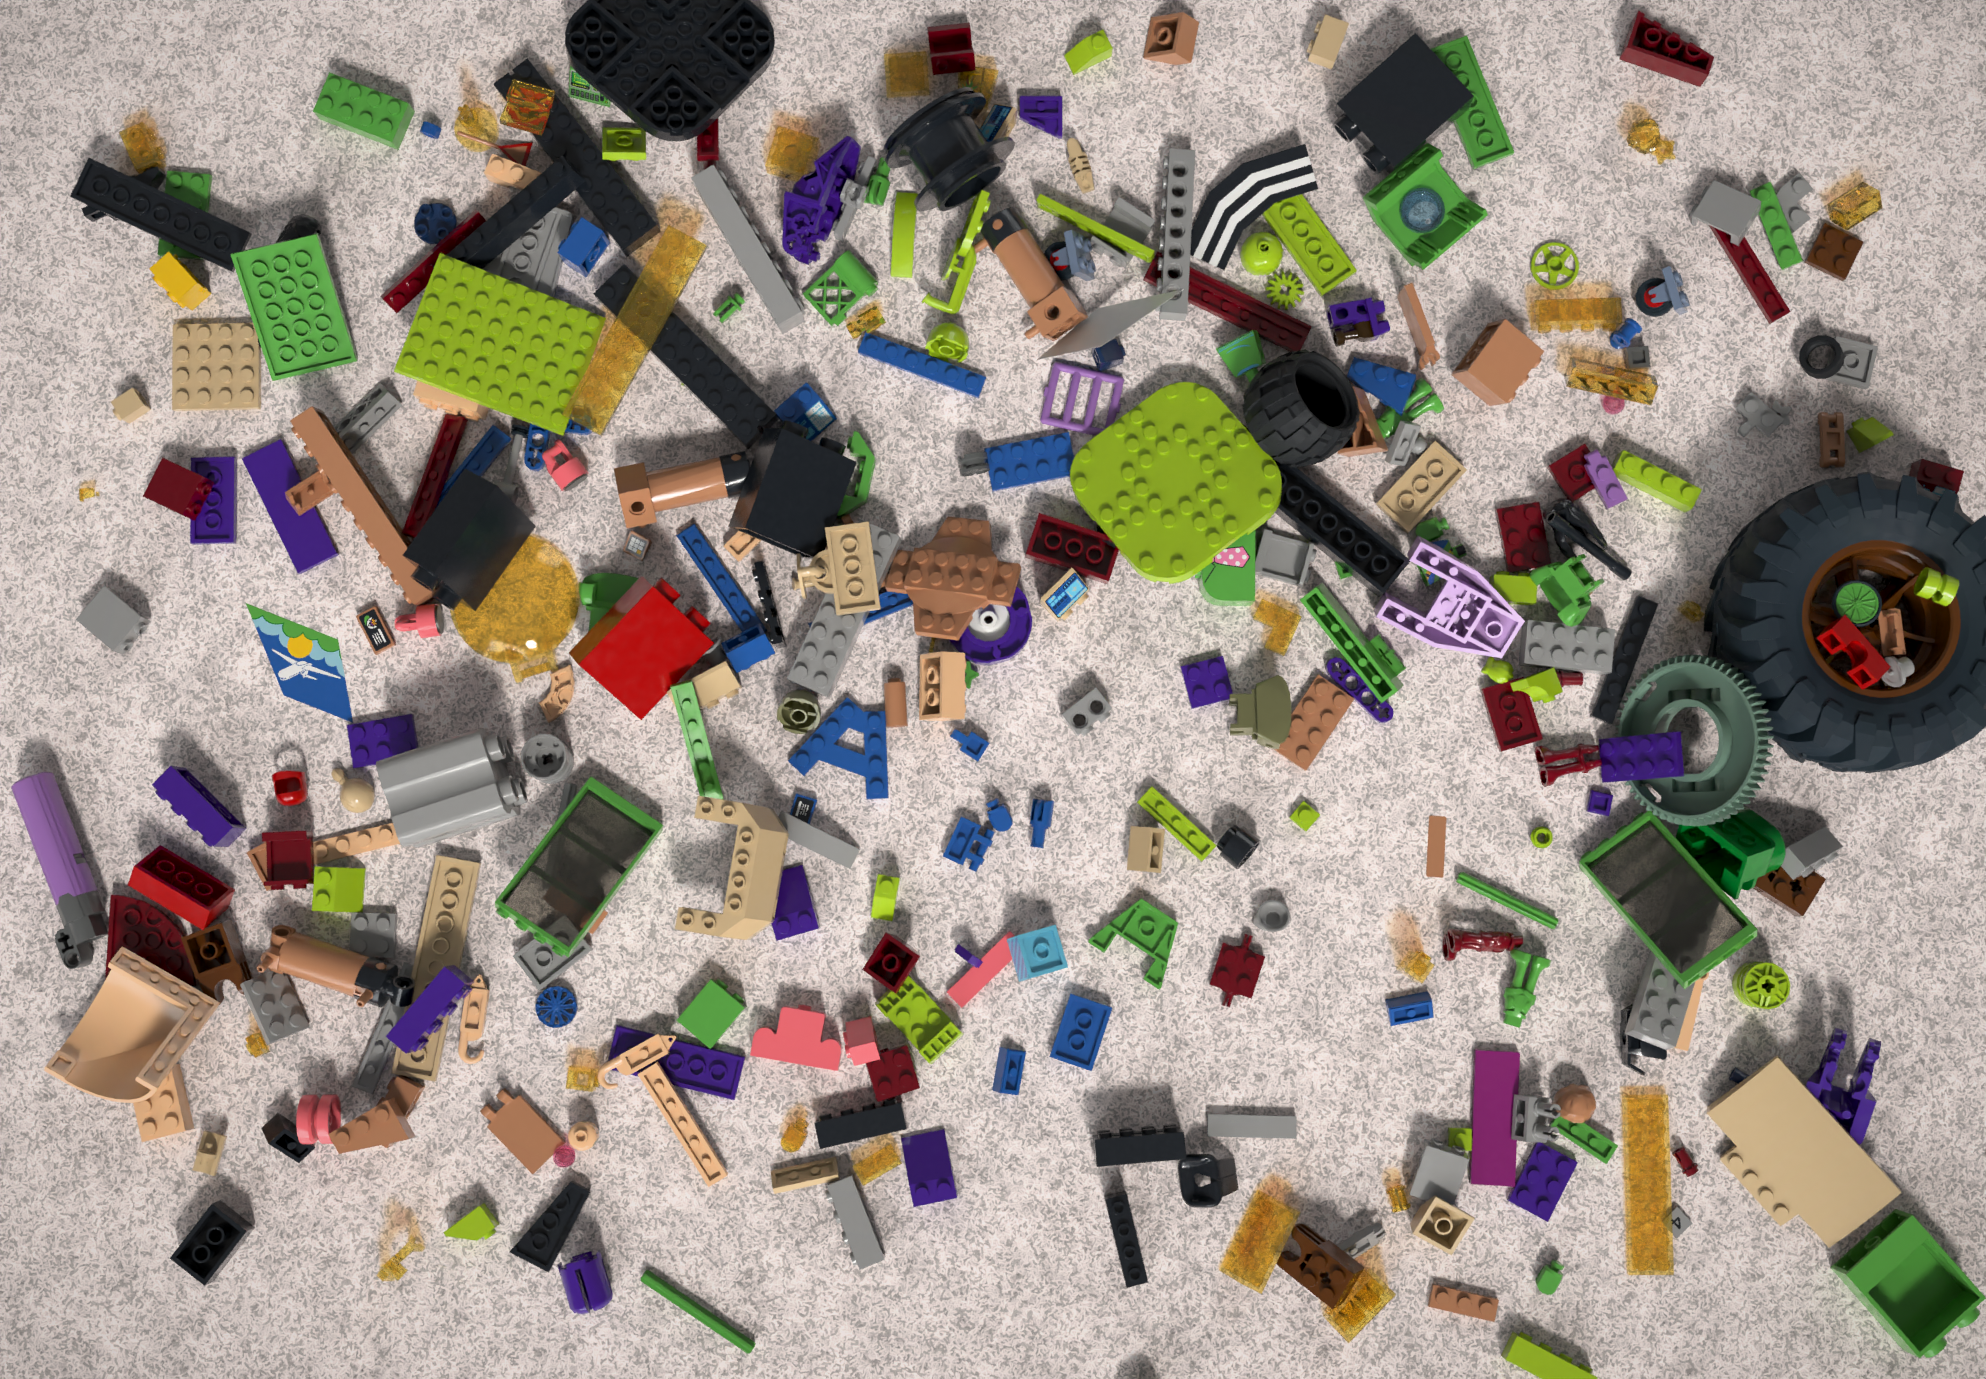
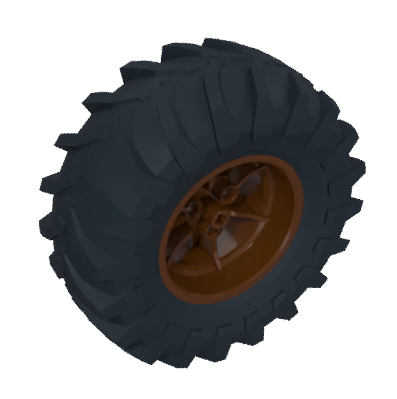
M1871 472L1858 473L1857 476L1844 479L1837 477L1821 480L1790 493L1750 521L1734 538L1728 548V553L1718 564L1709 587L1714 592L1704 615V631L1712 632L1708 656L1716 657V660H1724V663H1730L1731 668H1738V673H1744L1743 679L1750 680L1748 686H1756L1753 693L1762 694L1758 701L1766 702L1761 708L1768 709L1769 711L1764 716L1765 718H1771L1766 723L1767 726L1773 727L1772 730L1768 731V735L1774 736L1772 740L1787 753L1790 759L1804 763L1805 760L1818 763L1819 766L1835 772L1874 773L1894 771L1935 760L1949 753L1957 746L1971 740L1986 727L1985 515L1974 522L1962 511L1957 494L1946 488L1940 497L1933 492L1925 490L1916 477L1903 475L1901 482L1879 477ZM1929 567L1939 571L1941 576L1947 574L1959 580L1957 593L1948 606L1933 602L1932 597L1925 599L1914 594L1915 582L1924 568ZM1858 569L1873 571L1886 578L1890 584L1879 591L1882 599L1881 611L1894 609L1902 596L1910 615L1912 633L1903 630L1905 650H1908L1906 657L1914 664V673L1906 677L1905 684L1902 686H1889L1880 678L1879 681L1862 690L1851 677L1840 673L1830 665L1847 654L1845 651L1839 650L1831 655L1823 644L1819 649L1817 648L1812 634L1811 621L1827 627L1838 619L1834 614L1832 604L1813 602L1822 585L1833 575L1835 576L1837 588L1847 581L1859 580ZM1877 618L1871 624L1857 627V629L1880 654L1881 641Z

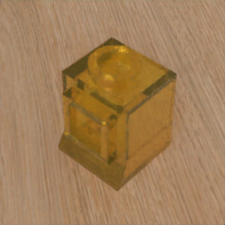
M579 1065L569 1066L565 1089L595 1091L596 1087L599 1088L600 1086L597 1078L599 1068ZM579 1073L589 1075L587 1085L577 1084Z

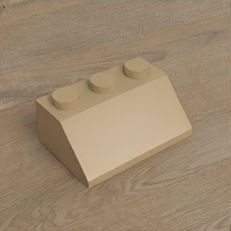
M726 661L692 678L700 710L705 707L711 709L719 705V700L727 697V699L735 697L739 694L738 690L742 688L731 665ZM669 690L667 691V694L670 697L673 704L675 705L672 691Z

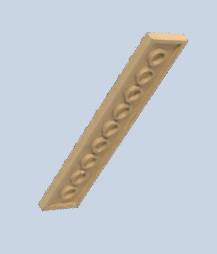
M436 855L411 976L415 980L412 1004L444 966L455 965L460 969L481 863ZM412 1004L405 1007L404 1014L412 1006ZM450 1016L444 1017L442 1020L443 1026L436 1033L433 1032L427 1038L429 1042L421 1051L418 1050L406 1054L397 1047L391 1073L437 1081Z

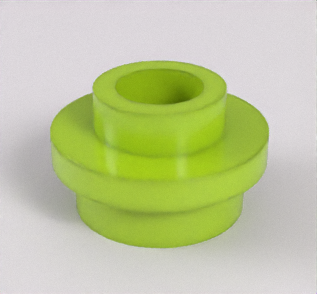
M1540 826L1532 830L1530 840L1535 847L1546 848L1552 843L1553 835L1547 827ZM1540 833L1545 837L1542 842L1537 838Z

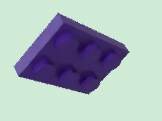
M413 714L347 725L352 764L355 769L376 765V761L419 748Z
M1536 1142L1507 1200L1548 1222L1578 1162L1541 1142Z

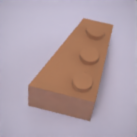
M1352 386L1358 400L1359 421L1357 422V429L1349 441L1338 451V454L1353 457L1388 451L1365 391Z
M395 1098L384 1101L328 1134L339 1154L415 1137Z

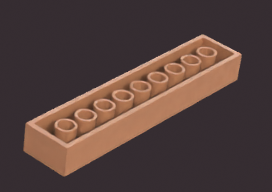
M311 406L290 420L294 426L291 428L298 439L302 438L306 444L304 446L305 451L310 457H315L318 462L316 467L323 476L327 475L331 481L328 483L335 494L339 493L343 499L341 504L347 512H352L355 517L353 522L360 531L364 530L368 536L365 538L372 549L376 548L380 554L378 559L384 567L388 566L391 570V579L397 586L400 584L405 591L402 594L409 604L413 603V605L420 606L426 605L435 599L432 597L434 591L426 589L410 577L416 567L403 554L412 542L407 536L402 534L403 529L344 441L340 438V435L322 410Z

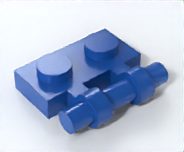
M961 817L943 857L962 866L965 859L968 858L972 860L969 869L977 872L980 864L982 865L985 860L983 857L988 846L991 847L993 843L992 838L995 832L987 829L984 836L978 834L981 825ZM974 840L980 842L975 854L969 852Z

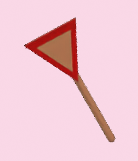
M457 131V135L501 150L511 161L526 166L533 142L500 146Z

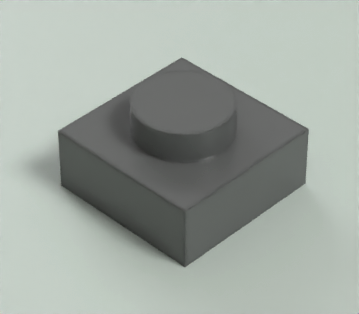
M1648 346L1627 347L1624 349L1627 370L1648 369L1651 367Z

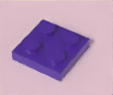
M1223 656L1180 667L1191 709L1229 700V695L1233 694Z

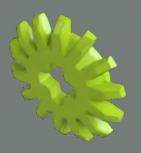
M1281 272L1282 278L1274 274L1273 276L1276 281L1268 280L1272 286L1266 287L1265 290L1271 291L1266 297L1273 298L1270 302L1271 305L1275 302L1278 303L1277 309H1280L1281 305H1285V310H1288V304H1291L1294 308L1296 307L1295 300L1298 302L1302 301L1298 294L1304 295V292L1298 288L1304 285L1296 284L1300 278L1296 277L1292 280L1293 273L1291 272L1288 278L1285 277L1284 272ZM1282 285L1290 287L1288 296L1279 293Z

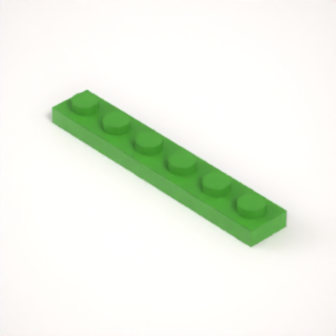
M692 679L672 684L670 688L699 795L724 800Z

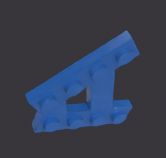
M847 697L788 762L803 776L819 760L866 777L867 799H888L885 711L863 712ZM849 728L864 733L865 755L835 745V743Z

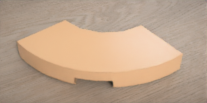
M571 665L550 673L552 681L551 690L547 697L539 702L548 723L557 719L567 709L573 697L575 679Z

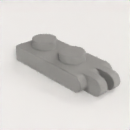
M1377 1223L1355 1232L1350 1238L1336 1245L1355 1259L1377 1245L1380 1239L1385 1237L1386 1232L1382 1224Z

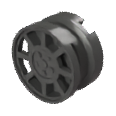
M987 452L965 454L963 459L959 456L957 462L961 466V469H959L960 476H972L988 472L990 467L986 463V459H988Z

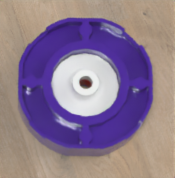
M1016 587L1011 607L989 604L984 609L981 607L975 610L972 615V621L960 639L950 640V643L956 652L965 653V659L975 664L989 666L1011 660L1022 651L1031 634L1032 616L1026 596ZM987 618L992 619V623L987 624L985 623V620Z

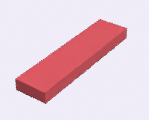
M1011 931L980 959L983 963L979 968L973 966L947 991L961 1008L1012 960L1007 939L1015 936Z

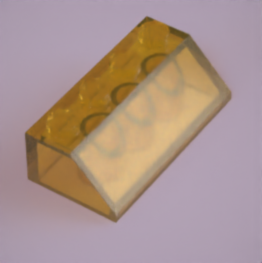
M1257 1189L1219 1270L1237 1282L1262 1294L1298 1219L1300 1211Z

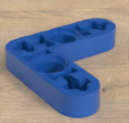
M571 413L565 433L589 435L594 431L595 423L588 415ZM573 418H575L576 423H583L586 420L590 426L582 430L581 426L574 425V429H572ZM530 424L524 463L530 470L540 471L545 466L542 453L548 450L551 431ZM537 434H541L544 437V442L539 446L533 444V437ZM531 448L542 450V453L537 451V458L540 460V463H536L535 466L529 462L535 456V452L531 451Z

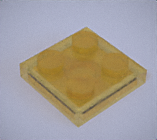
M926 51L884 54L887 98L930 95Z

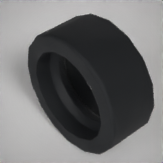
M1818 335L1810 338L1803 344L1799 353V361L1803 370L1809 376L1816 379H1826L1835 375L1841 369L1844 363V353L1840 344L1834 338L1827 335ZM1820 346L1831 347L1834 350L1835 358L1829 366L1816 369L1809 364L1808 358L1811 351Z

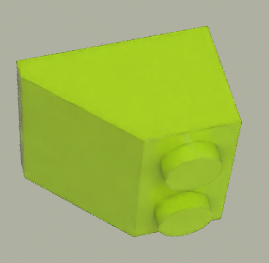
M315 866L312 911L363 912L366 869Z

